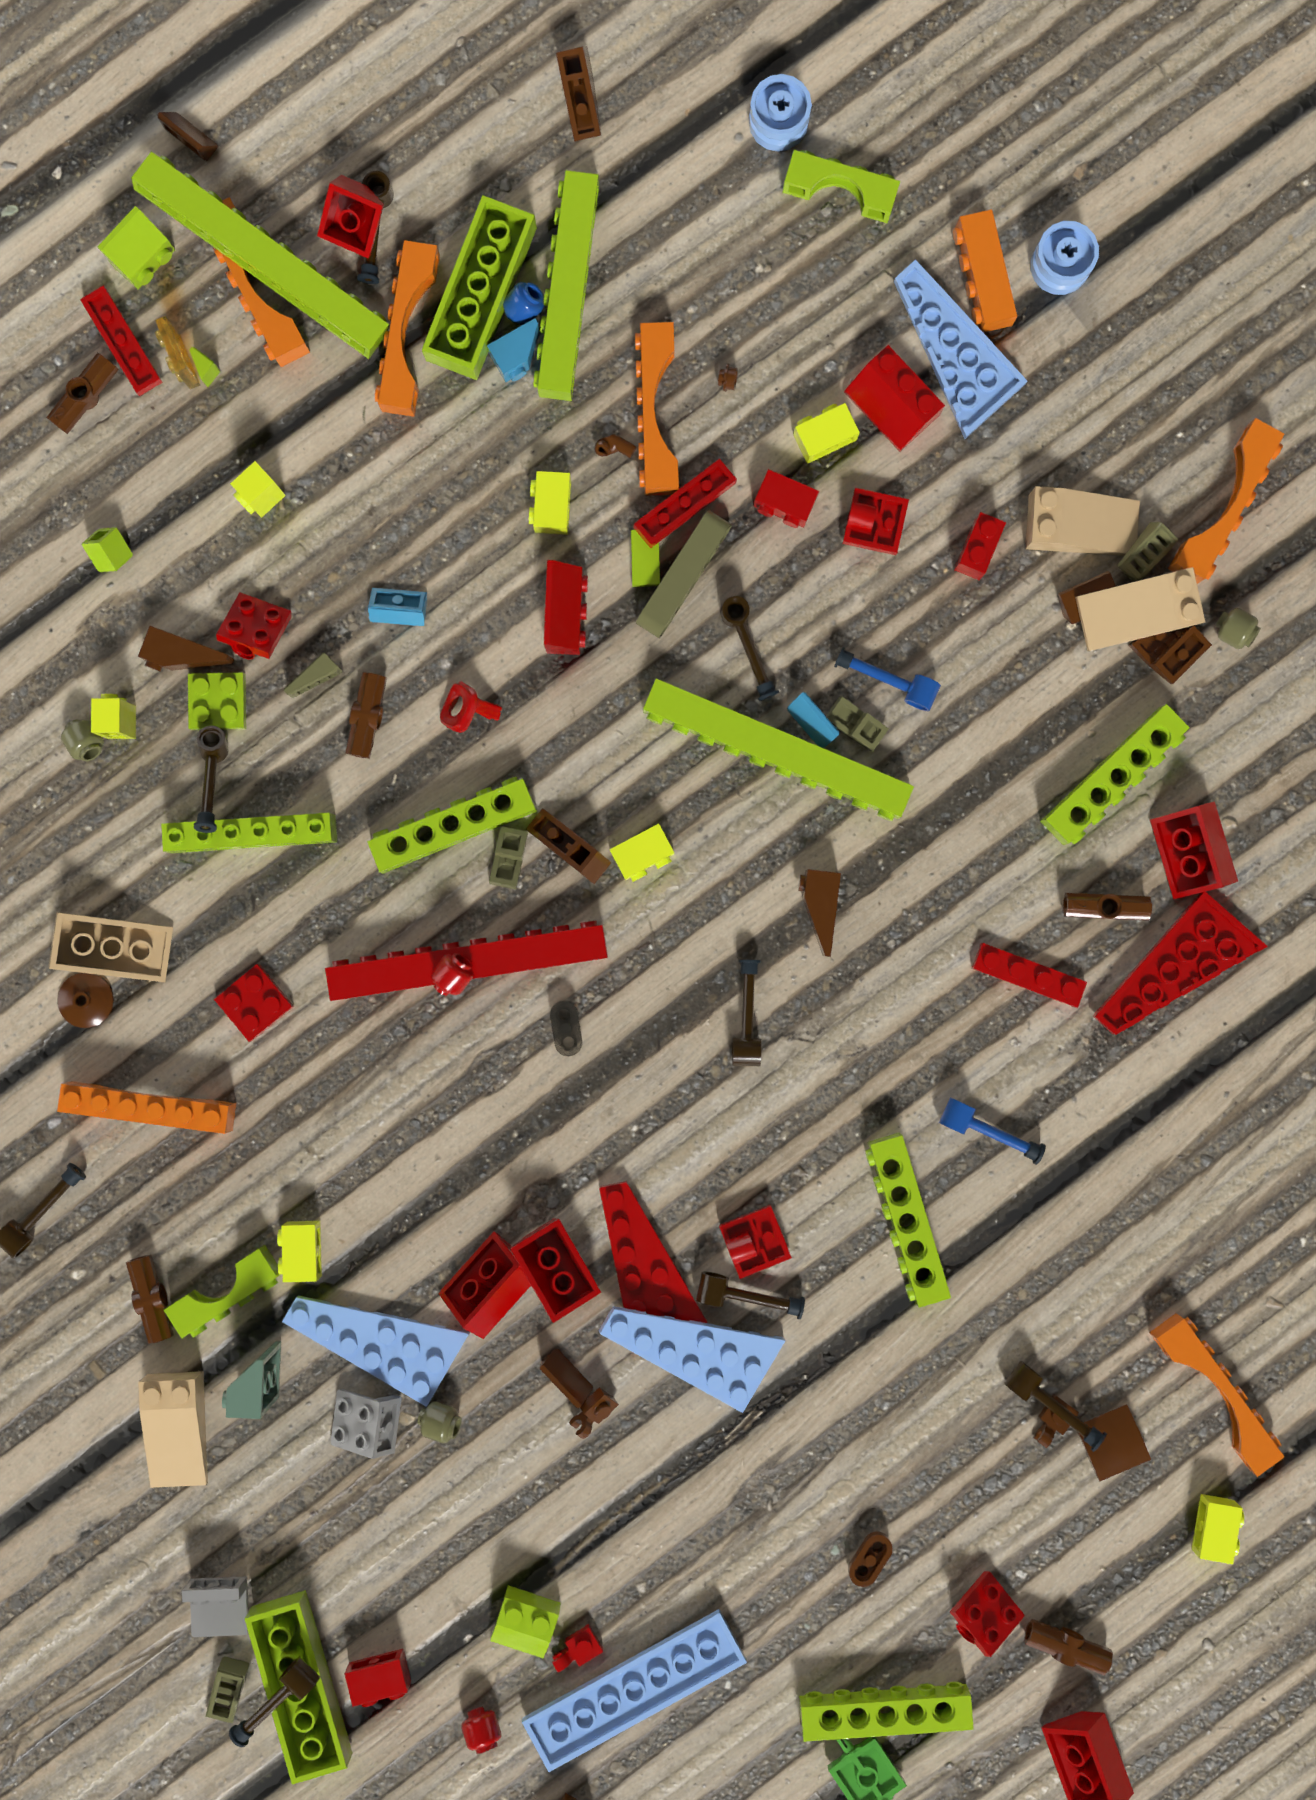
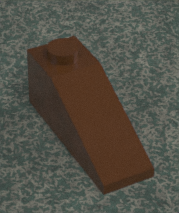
M582 46L556 52L574 141L601 136L588 47Z
M149 626L138 654L139 658L146 661V667L161 672L162 667L173 671L231 665L234 662V659L225 653L153 626Z
M544 808L540 810L526 828L530 834L593 884L597 882L611 864L599 851Z
M807 869L805 870V875H800L798 891L803 892L802 899L823 956L831 957L841 873Z

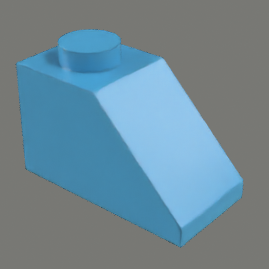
M535 318L487 345L489 355L505 383L510 380L517 381L526 375V371L530 369L540 333L538 322Z

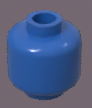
M517 283L508 292L503 303L507 318L520 325H524L536 318L544 308L543 294L539 287L533 283Z

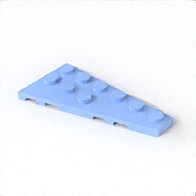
M915 259L895 278L894 283L962 435L966 439L1027 383V380Z
M298 1295L282 1321L283 1323L426 1407L470 1333L465 1330H454L445 1328L446 1326L417 1322V1320L380 1312L359 1310L360 1308L340 1306Z
M615 1306L612 1307L599 1329V1333L742 1413L786 1341L784 1337L766 1336L758 1332H744L733 1330L730 1327L692 1320H678L675 1317L665 1315L664 1317L656 1316L643 1311Z

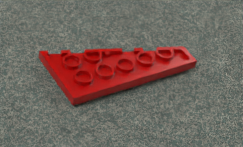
M1202 892L1094 1013L1093 1017L1113 1035H1117L1143 1020L1149 1014L1162 1009L1180 996L1186 995L1217 977L1223 971L1235 964L1241 963L1247 957L1260 952L1268 946L1207 892Z
M623 1181L599 1186L623 1308L643 1311L656 1316L675 1317L678 1320L708 1323L628 1182Z

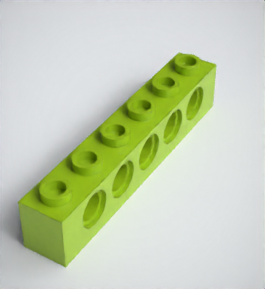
M1167 704L1159 707L1040 822L1062 845L1069 844L1070 842L1076 844L1086 835L1084 829L1090 823L1096 825L1105 817L1106 813L1104 810L1110 804L1113 806L1117 805L1126 796L1124 791L1130 785L1135 787L1146 777L1143 773L1150 766L1155 768L1166 758L1163 753L1170 746L1174 749L1186 739L1184 733L1190 727ZM1152 732H1157L1161 736V744L1159 746L1152 742ZM1133 751L1140 753L1142 757L1140 765L1133 763L1131 760V753ZM1113 770L1120 772L1122 776L1120 784L1112 781L1111 772ZM1093 789L1101 792L1102 800L1100 803H1095L1091 799ZM1073 808L1079 809L1082 813V819L1079 823L1071 818Z
M517 777L509 778L501 782L503 787L493 791L491 787L476 792L477 797L468 801H466L465 797L457 799L450 803L451 808L440 811V808H436L424 813L425 818L415 822L414 818L399 823V829L391 832L388 829H383L372 834L374 839L367 841L379 872L384 874L537 812L525 780H518ZM500 796H508L510 798L511 804L508 809H497L496 801ZM476 806H482L485 810L484 817L479 821L472 820L470 815L471 810ZM451 816L457 817L459 821L457 829L447 831L445 828L446 819ZM424 827H430L433 831L432 838L427 842H422L419 837V832ZM399 837H404L407 841V846L402 852H396L393 846L394 841Z
M332 813L215 820L217 830L212 833L196 831L194 823L197 821L161 824L163 852L167 853L337 843L336 815Z
M895 1133L868 1141L869 1149L865 1150L869 1166L874 1165L877 1176L873 1177L877 1193L882 1192L885 1203L881 1204L885 1220H891L893 1230L889 1231L893 1247H899L901 1257L897 1258L901 1274L906 1273L909 1284L905 1285L909 1300H914L920 1308L950 1299L949 1288L903 1135ZM889 1159L896 1160V1170L892 1173H885L883 1170L884 1163ZM898 1186L904 1187L905 1195L900 1200L892 1199V1190ZM906 1213L912 1214V1223L907 1227L900 1226V1217ZM915 1240L921 1242V1248L917 1253H908L907 1248L910 1242ZM920 1268L929 1269V1275L925 1280L916 1279V1272Z
M948 1682L944 1686H934L925 1683L915 1688L896 1685L886 1690L868 1687L858 1692L839 1689L829 1694L811 1691L799 1696L801 1730L804 1742L974 1730L971 1694L967 1684L960 1682ZM941 1702L948 1703L946 1708L942 1710L935 1708ZM912 1704L920 1705L916 1711L911 1712L907 1710ZM884 1706L892 1707L888 1713L883 1714L879 1712ZM855 1708H862L864 1710L860 1715L851 1714ZM827 1710L836 1712L832 1717L823 1716V1713Z

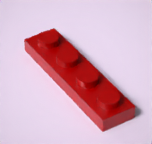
M103 285L81 298L80 301L135 392L141 396L163 383L105 286Z
M718 459L636 521L633 528L646 544L652 548L735 485L737 478Z
M985 943L980 944L972 969L1075 1008H1078L1087 985L1086 981Z

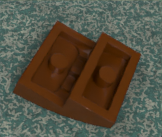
M1193 625L1133 640L1128 646L1170 684H1174L1212 644Z
M1127 1404L1084 1422L1090 1428L1094 1426L1101 1433H1107L1104 1441L1094 1452L1091 1450L1092 1447L1083 1440L1084 1437L1078 1433L1099 1482L1151 1460Z

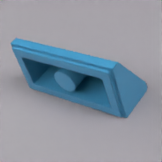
M372 588L368 605L369 620L377 623L424 626L427 592Z
M802 692L787 707V711L817 746L825 748L838 737L840 732L806 693Z

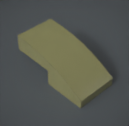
M843 696L838 697L826 715L835 728L870 751L875 750L889 729L869 713L861 711Z
M504 826L500 827L489 884L517 890L528 831Z

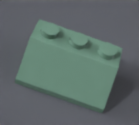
M275 1341L231 1383L227 1390H224L222 1408H226V1418L261 1419L279 1398L281 1341Z

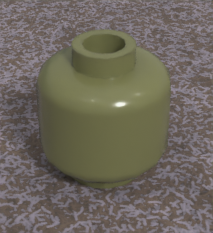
M1240 608L1233 609L1229 614L1223 612L1216 623V627L1220 628L1218 638L1238 650L1245 646L1249 648L1261 630L1258 627V619Z
M72 720L67 723L61 734V741L73 759L91 761L97 758L102 751L104 739L102 736L91 733V721Z
M432 1402L427 1408H423L420 1411L417 1423L421 1427L423 1437L440 1443H447L458 1435L462 1418L458 1415L455 1407L440 1402Z

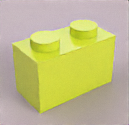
M846 403L839 406L832 404L824 408L821 415L814 418L810 415L797 422L798 426H795L793 436L807 464L857 441L860 432Z
M256 461L230 483L236 490L233 496L250 514L256 511L261 518L286 496Z
M537 471L536 480H531L530 496L535 497V505L529 508V524H533L535 533L568 535L571 494L570 473Z
M101 694V698H91V733L107 739H136V706L128 703L126 698H119L118 694Z
M660 824L609 849L625 880L631 878L632 882L646 876V869L654 865L659 869L671 863L670 857L675 854Z
M287 1221L281 1226L277 1234L278 1246H282V1257H279L278 1273L283 1275V1282L318 1281L322 1277L321 1221Z
M1201 1494L1192 1551L1200 1559L1233 1565L1234 1557L1238 1555L1240 1549L1238 1534L1239 1528H1242L1244 1524L1243 1508L1232 1499Z

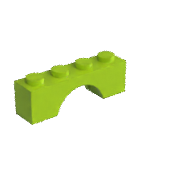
M794 150L784 181L783 193L810 200L817 191L823 188L841 187L856 197L860 205L861 216L888 224L900 181L889 174L882 173L879 175L868 172L862 166L851 167L844 165L835 158L824 159L815 156L814 153L807 150Z
M266 1245L258 1248L235 1264L236 1282L228 1295L212 1298L193 1290L164 1309L181 1339L188 1334H191L194 1338L207 1329L205 1323L213 1318L217 1323L231 1313L229 1308L238 1303L242 1307L255 1298L252 1293L260 1288L265 1292L278 1283L276 1279L280 1275L278 1273V1264Z

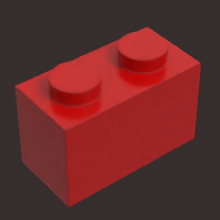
M768 469L755 498L754 507L758 508L757 511L764 516L772 517L775 515L782 518L783 523L790 527L798 528L800 526L804 528L819 491Z
M980 512L973 522L954 571L980 581L988 569L1006 522Z
M403 1648L349 1662L344 1673L352 1707L358 1705L369 1707L376 1704L378 1700L385 1698L390 1700L399 1699L408 1693L411 1684V1677Z

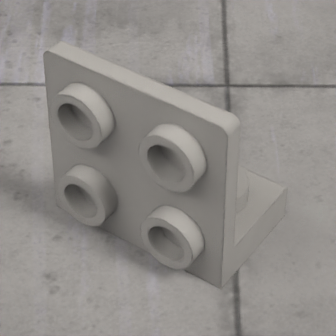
M345 1389L337 1390L331 1445L371 1459L394 1454L402 1397L390 1395L374 1399Z
M247 1576L190 1579L182 1590V1602H190L192 1637L247 1635L248 1630L244 1619L248 1613Z

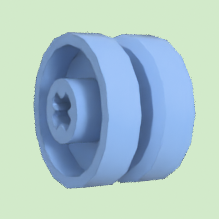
M778 74L769 76L758 84L752 94L749 114L750 133L758 144L768 150L779 152L790 150L801 142L807 132L812 107L810 93L804 83L794 76Z
M1061 221L1049 227L1043 233L1031 257L1030 271L1039 287L1053 295H1066L1079 289L1091 274L1099 258V244L1095 234L1087 226L1076 221Z

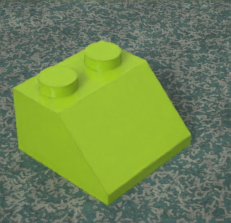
M136 206L97 246L114 269L137 290L152 280L155 271L161 265L167 264L172 257V253L175 251L169 240Z
M508 1585L490 1641L544 1658L559 1617L561 1603Z

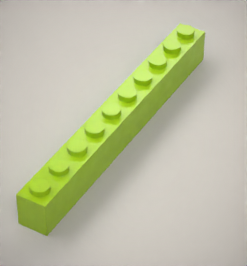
M151 151L131 177L135 191L369 359L384 339L385 331H388L389 324L382 314L375 310L370 311L363 306L360 298L350 293L348 295L334 279L328 276L326 278L323 277L309 261L305 259L301 261L293 255V251L282 242L278 244L270 238L269 233L259 225L253 226L249 223L244 214L238 209H230L223 204L222 199L216 193L210 190L207 192L201 188L197 180L190 174L184 173L183 175L176 170L174 164L165 156L161 155L159 157Z
M655 679L643 708V713L647 714L646 719L659 725H662L663 721L673 725L672 730L687 736L688 732L699 736L698 741L706 745L713 746L714 743L724 746L723 751L730 755L738 757L739 754L748 756L750 757L749 762L762 768H764L765 764L776 768L774 772L780 776L790 778L793 775L801 779L800 783L812 789H815L816 786L827 789V795L841 800L842 796L853 800L851 805L867 811V808L870 807L878 811L877 816L889 821H893V818L899 819L902 817L914 786L659 679Z

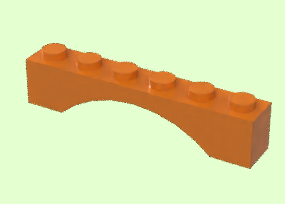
M230 197L222 200L223 204L230 209L236 208ZM213 248L220 263L226 262L229 271L225 273L233 288L239 287L242 295L238 299L245 312L251 310L255 319L250 322L258 337L264 336L267 344L263 345L269 359L271 361L276 359L280 367H283L309 354L310 351L293 319L280 314L268 306L255 293L247 271Z
M404 240L403 249L398 250L397 267L400 268L398 277H394L392 284V293L395 294L394 304H390L388 309V321H391L390 331H385L384 348H387L386 356L381 358L379 365V374L382 375L381 385H377L375 390V402H378L382 412L415 417L419 389L407 365L405 353L406 330L416 304L425 292L436 283L440 261L437 245Z
M674 322L640 323L641 333H635V349L641 350V360H636V378L642 377V388H637V405H643V415H638V432H644V443H638L639 460H644L645 470H639L640 487H645L646 496L672 495L679 490L678 460L668 449L661 437L656 423L654 406L659 383L666 369L674 360Z
M1257 418L1246 426L1233 449L1236 462V479L1232 496L1225 511L1208 530L1189 538L1180 545L1168 567L1170 571L1176 572L1193 567L1197 584L1204 579H1210L1217 567L1213 563L1218 555L1222 556L1230 544V541L1227 540L1230 532H1235L1243 520L1240 514L1244 507L1248 508L1256 497L1257 493L1254 492L1258 483L1261 484L1270 471L1267 465L1271 459L1275 460L1282 450L1283 445L1280 442L1285 435L1284 433Z
M71 1081L61 1084L57 1112L226 1134L233 1131L237 1103L145 1094Z
M1175 1313L1149 1332L1164 1354L1173 1362L1187 1365L1202 1372L1217 1387L1230 1415L1232 1447L1246 1467L1257 1477L1284 1458V1455L1279 1450L1282 1444L1271 1431L1267 1433L1263 1428L1262 1424L1265 1421L1254 1408L1252 1410L1249 1409L1245 1403L1248 1397L1238 1385L1233 1387L1228 1380L1232 1377L1221 1362L1217 1365L1212 1358L1215 1352L1205 1340L1200 1341L1195 1333L1198 1329L1188 1317L1184 1319Z

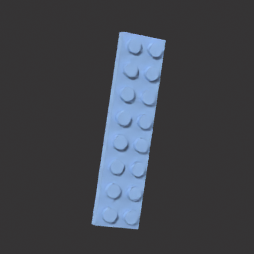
M718 1609L524 1716L522 1724L548 1772H551L746 1664L747 1660L723 1614Z

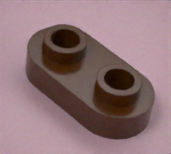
M875 1531L868 1534L851 1559L848 1573L855 1585L859 1587L872 1585L891 1557L893 1548L889 1537L885 1533ZM875 1542L882 1543V1546L879 1549H874L872 1547V1545ZM864 1565L867 1567V1570L863 1573L857 1571L859 1566Z

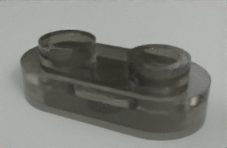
M559 1001L553 1005L550 1011L555 1048L563 1056H573L580 1051L583 1045L578 1010L570 1001ZM562 1009H566L570 1013L569 1018L566 1020L561 1019L559 1016V1012ZM566 1037H572L574 1039V1045L572 1047H567L564 1045V1039Z

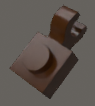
M599 1387L585 1400L580 1407L581 1412L575 1415L569 1424L576 1429L581 1425L576 1435L585 1439L592 1431L593 1422L595 1421L599 1424L619 1404L612 1395Z
M1055 1394L1052 1395V1397L1055 1400H1057L1075 1416L1079 1414L1077 1410H1075L1065 1401L1060 1399L1058 1396H1056ZM1045 1406L1038 1415L1044 1423L1037 1430L1033 1438L1047 1448L1051 1444L1055 1432L1057 1431L1064 1435L1070 1425Z

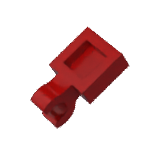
M589 1624L565 1638L567 1648L552 1656L554 1660L552 1664L557 1672H560L567 1668L574 1660L580 1667L603 1653V1647Z

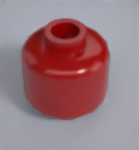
M459 953L444 955L431 974V978L435 983V990L444 996H448V994H461L473 978L472 963Z
M483 1706L468 1711L469 1718L465 1719L461 1724L467 1748L472 1751L476 1750V1754H480L497 1747V1741L501 1738L502 1734L496 1713L493 1710L484 1711Z

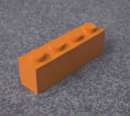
M991 209L960 216L956 227L953 228V239L955 245H959L961 250L959 264L961 271L966 272L968 280L965 283L967 297L972 298L973 322L978 325L983 333L1010 327L1017 318V312L993 211Z

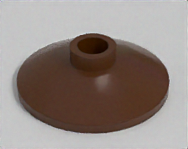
M78 973L69 977L62 984L57 998L58 1008L62 1017L71 1025L80 1028H90L101 1024L110 1015L114 1003L113 992L107 981L97 974ZM81 995L86 998V1004L83 1006L78 1002Z

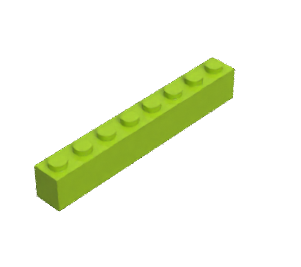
M565 170L564 181H559L558 198H562L561 208L556 207L554 224L558 225L557 235H552L551 252H555L554 262H549L547 273V278L551 279L550 289H545L544 306H548L547 316H542L540 332L544 333V341L538 344L537 360L541 361L540 371L535 370L533 386L538 389V394L541 398L572 401L599 193V174Z

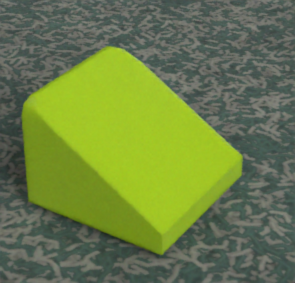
M191 347L189 351L203 383L209 387L220 373V369L197 348Z

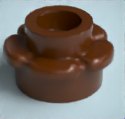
M727 364L726 369H720L718 386H723V391H735L738 368L730 367V364Z

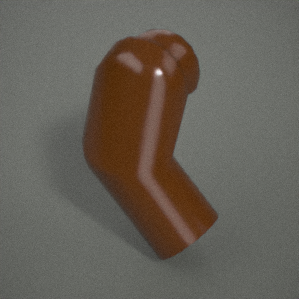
M616 434L599 439L594 447L596 454L601 457L620 452L629 458L633 456L637 448L636 445Z

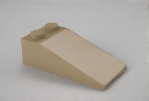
M1035 486L1028 499L1025 549L1125 556L1138 539L1140 501L1066 488Z
M1193 567L1075 597L1087 651L1205 623Z
M56 912L48 967L55 970L165 982L173 927Z
M204 1371L147 1374L138 1382L139 1411L150 1488L207 1485Z

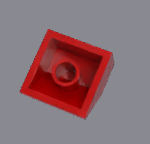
M339 175L329 184L317 236L369 259L384 204L368 186L344 175Z

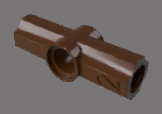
M97 352L82 373L68 381L66 393L46 418L68 434L83 414L98 404L99 394L119 369ZM83 389H87L86 395L82 398H78L79 392Z
M369 672L362 673L357 701L353 702L350 712L349 723L351 729L345 754L370 759L375 733L379 730L382 721L383 706L381 705L387 677Z
M1065 893L1063 912L1064 917L1149 921L1152 914V902L1150 896ZM1105 899L1111 901L1113 906L1109 914L1104 913L1102 910V903Z
M144 1255L127 1261L126 1265L133 1287L131 1295L132 1304L135 1312L141 1316L148 1344L157 1343L172 1337L174 1334L171 1322L164 1312V1309L168 1306V1296L164 1285L159 1283L152 1255Z
M1031 1619L1027 1624L1024 1637L1025 1645L1051 1654L1054 1659L1070 1667L1079 1665L1104 1676L1110 1671L1113 1657L1111 1649L1088 1641L1081 1634L1069 1628L1062 1627L1060 1630L1035 1619Z

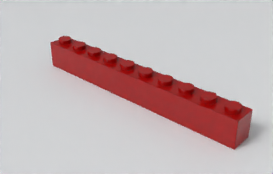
M597 920L582 922L580 923L581 928L570 930L569 925L553 927V933L542 934V929L525 931L526 937L515 938L514 933L498 935V941L487 943V938L470 940V945L463 947L459 946V942L442 944L443 950L432 951V947L427 946L415 948V954L404 955V950L389 952L386 959L377 960L376 955L360 957V963L349 964V959L332 961L333 967L325 968L330 1001L435 985L431 978L433 969L444 955H453L454 953L463 955L472 963L474 974L472 979L608 958L604 926H597Z

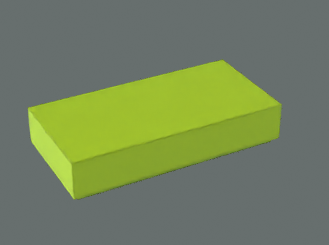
M631 530L632 587L659 586V543L650 548L636 530Z

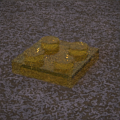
M166 316L156 319L159 330L155 331L159 344L162 348L165 347L169 355L165 357L171 373H175L178 381L184 382L189 389L200 386L181 335Z

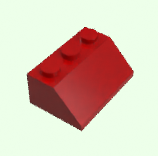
M889 345L862 369L844 391L899 452L935 421L945 407L944 403Z
M547 560L544 647L547 654L580 655V647H586V631H581L582 620H587V603H582L583 592H588V575H583V568L580 566L555 560Z
M1215 801L1150 819L1173 899L1222 888L1238 882Z
M551 1219L530 1232L510 1248L552 1323H555L602 1293L560 1219Z
M495 1231L438 1293L462 1328L482 1339L489 1334L531 1286L510 1250L512 1246Z
M1080 1711L1044 1724L1041 1727L1067 1800H1129L1134 1792L1105 1712Z

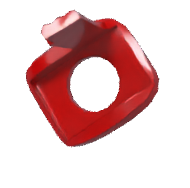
M460 681L454 683L440 713V721L447 728L462 733L468 729L475 712L489 720L494 719L498 721L502 707L478 698L473 687ZM461 696L463 699L462 708L457 715L452 716L451 711Z

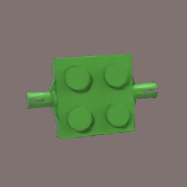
M868 1737L855 1745L849 1739H836L844 1752L827 1766L828 1771L848 1800H891L897 1792L907 1786L904 1778L876 1737Z

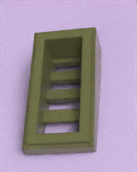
M1150 522L1117 567L1133 582L1140 581L1172 549L1178 538L1163 523ZM1149 543L1154 547L1153 551L1147 546ZM1140 552L1147 558L1145 561L1138 555ZM1133 560L1140 566L1138 571L1130 564Z
M322 653L290 682L283 691L294 698L338 676L343 671L326 653Z
M226 1656L222 1658L217 1669L205 1717L233 1724L249 1668L248 1662ZM222 1681H223V1682H227V1683H231V1684H235V1685H237V1686L230 1685V1684H226V1683H222ZM218 1693H222V1694L234 1696V1698H233V1697H229V1696H225V1695H221V1694H218ZM215 1703L231 1706V1709L217 1706Z

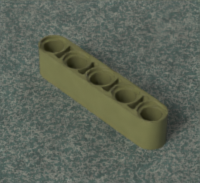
M710 510L704 514L636 621L637 625L660 639L727 536L732 524Z

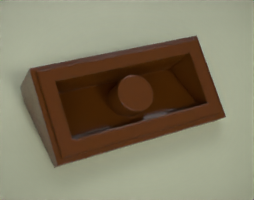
M159 112L157 114L163 128L204 161H208L217 150V143L179 113Z
M1106 571L1058 593L1063 617L1069 623L1075 624L1081 621L1075 597L1116 587L1111 573Z
M557 1348L553 1349L541 1361L540 1370L579 1409L592 1392L593 1385Z

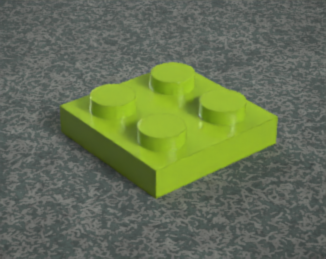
M243 672L188 674V729L201 730L206 726H216L221 730L246 729V674Z

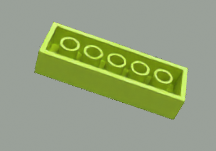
M482 195L422 348L427 362L478 380L489 352L487 345L492 343L505 311L503 308L505 297L516 283L536 232L537 226L534 214Z
M306 1590L252 1606L244 1619L267 1699L269 1700L284 1685L279 1680L280 1676L299 1656L320 1676L319 1681L304 1698L299 1700L295 1695H290L272 1712L292 1785L347 1769L353 1752Z

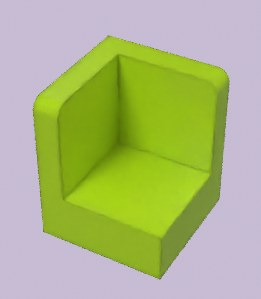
M117 527L100 528L81 544L99 572L117 571L133 556Z

